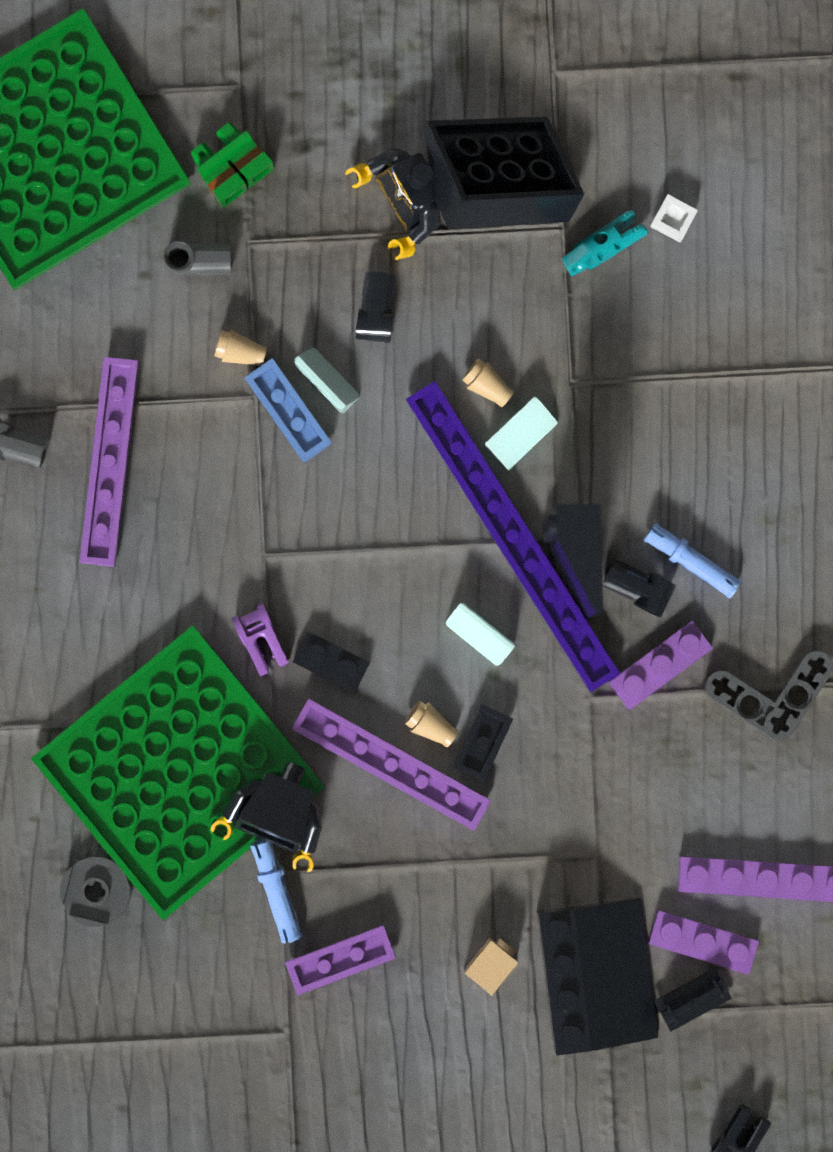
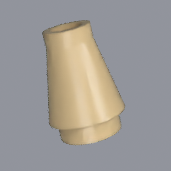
M230 329V332L221 330L214 357L221 358V362L262 366L267 347L259 345Z
M479 358L462 378V381L467 384V389L495 402L500 407H503L514 393L488 361L484 363Z
M418 701L405 720V724L410 727V732L441 743L445 747H449L458 734V730L429 702L424 704Z

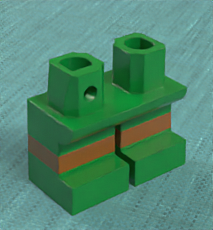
M228 122L216 132L217 137L225 146L219 152L214 154L206 142L199 144L191 151V155L198 167L197 171L200 178L223 209L247 191L246 183L251 188L274 170L272 160L264 151H261L247 131L241 133L231 122Z

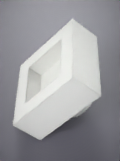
M668 194L650 227L681 243L698 210Z

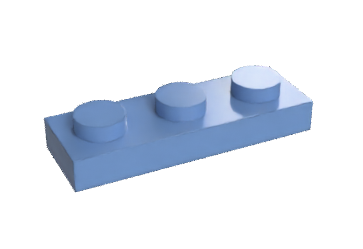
M273 358L244 377L303 463H306L332 445L328 436Z

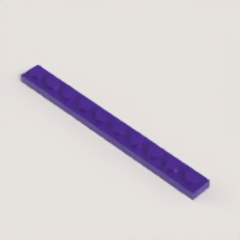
M434 381L406 398L407 404L588 691L592 692L620 674L437 383Z

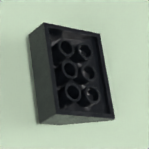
M548 117L434 120L425 122L424 129L430 166L433 171L432 179L436 203L448 229L558 223L571 220L584 196V192Z
M600 504L556 505L553 511L544 519V522H542L543 543H549V551L585 619H593L603 613Z
M636 898L537 911L553 1047L556 1056L596 1051L658 1038L641 899Z

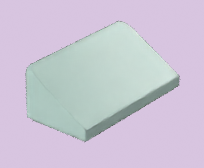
M311 348L295 358L296 367L340 413H344L359 399V393L317 349Z
M535 396L485 443V447L509 471L558 422Z
M460 603L446 621V625L497 666L504 661L515 647L512 641L465 603Z

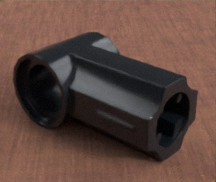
M366 272L362 293V308L358 310L356 339L390 343L393 322L391 307L395 275L383 272Z
M616 559L613 560L603 580L604 588L633 601V604L638 608L658 617H662L676 588L675 584L652 573L645 574Z

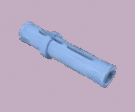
M657 522L651 527L648 532L649 534L645 536L643 541L648 542L667 555L669 562L672 564L675 562L679 563L726 595L728 599L737 591L736 587H739L742 582L741 579H737L688 545L689 541L685 538L680 540Z
M262 839L250 843V848L259 871L257 878L260 883H263L280 940L282 943L296 941L303 934L297 922L284 882V868L278 863L272 843Z

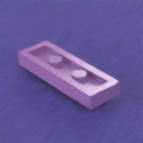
M690 621L608 683L626 708L631 710L712 650L713 647L695 623Z
M657 910L648 944L749 975L759 941Z
M383 924L288 960L285 964L298 996L396 959Z

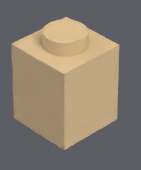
M489 938L466 966L464 973L492 996L518 964L517 959L513 957L517 951L502 938L497 943L492 938Z

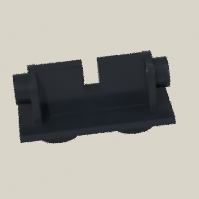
M714 967L655 999L654 1002L671 1032L732 998L725 982Z

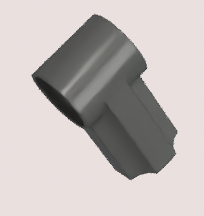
M174 241L164 249L165 269L173 277L231 275V244H187L183 241ZM178 252L184 253L189 257V260L182 267L173 266L170 263V258L173 254Z
M0 423V460L9 459L28 466L41 468L47 455L49 440L13 430L14 427Z

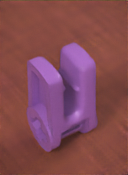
M263 603L257 605V610L240 618L238 615L231 618L260 676L268 674L269 667L264 659L265 654H262L257 644L258 637H264L267 640L273 653L272 658L276 659L279 666L289 664L275 633L276 629ZM256 621H261L260 624H257L249 629L246 628V626Z

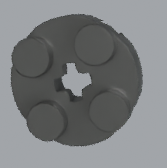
M91 856L78 861L66 871L60 886V898L74 921L89 927H100L115 921L125 912L131 899V884L114 860L103 856ZM95 881L100 882L101 888L105 890V896H99L97 901L91 900V893L86 892L87 886H94Z

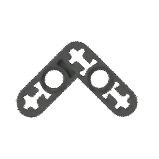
M822 651L806 653L797 664L774 702L726 671L711 673L704 682V691L712 701L767 737L774 740H784L793 734L830 677L833 670V662ZM821 658L823 660L821 666L824 668V672H817L810 679L811 682L816 683L813 689L809 683L799 680L797 677L800 673L803 677H807L812 668L808 661ZM723 677L726 678L725 686L733 692H736L737 686L743 689L735 697L732 706L727 703L732 698L724 692H720L718 696L713 693L715 691V686L712 684L714 679L721 680ZM795 685L802 686L807 693L806 701L799 706L792 704L788 699V692ZM747 695L754 696L759 702L758 711L751 716L744 714L740 709V702ZM782 702L788 709L798 713L795 718L792 714H788L783 722L787 726L786 731L778 730L775 734L772 731L774 725L770 720L772 717L780 718L785 710L778 708Z

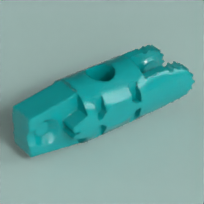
M630 209L573 246L574 249L562 258V262L573 277L586 269L591 270L601 265V263L609 260L620 251L647 236L649 231L644 225L640 224L621 235L619 234L631 226L637 219L635 212Z

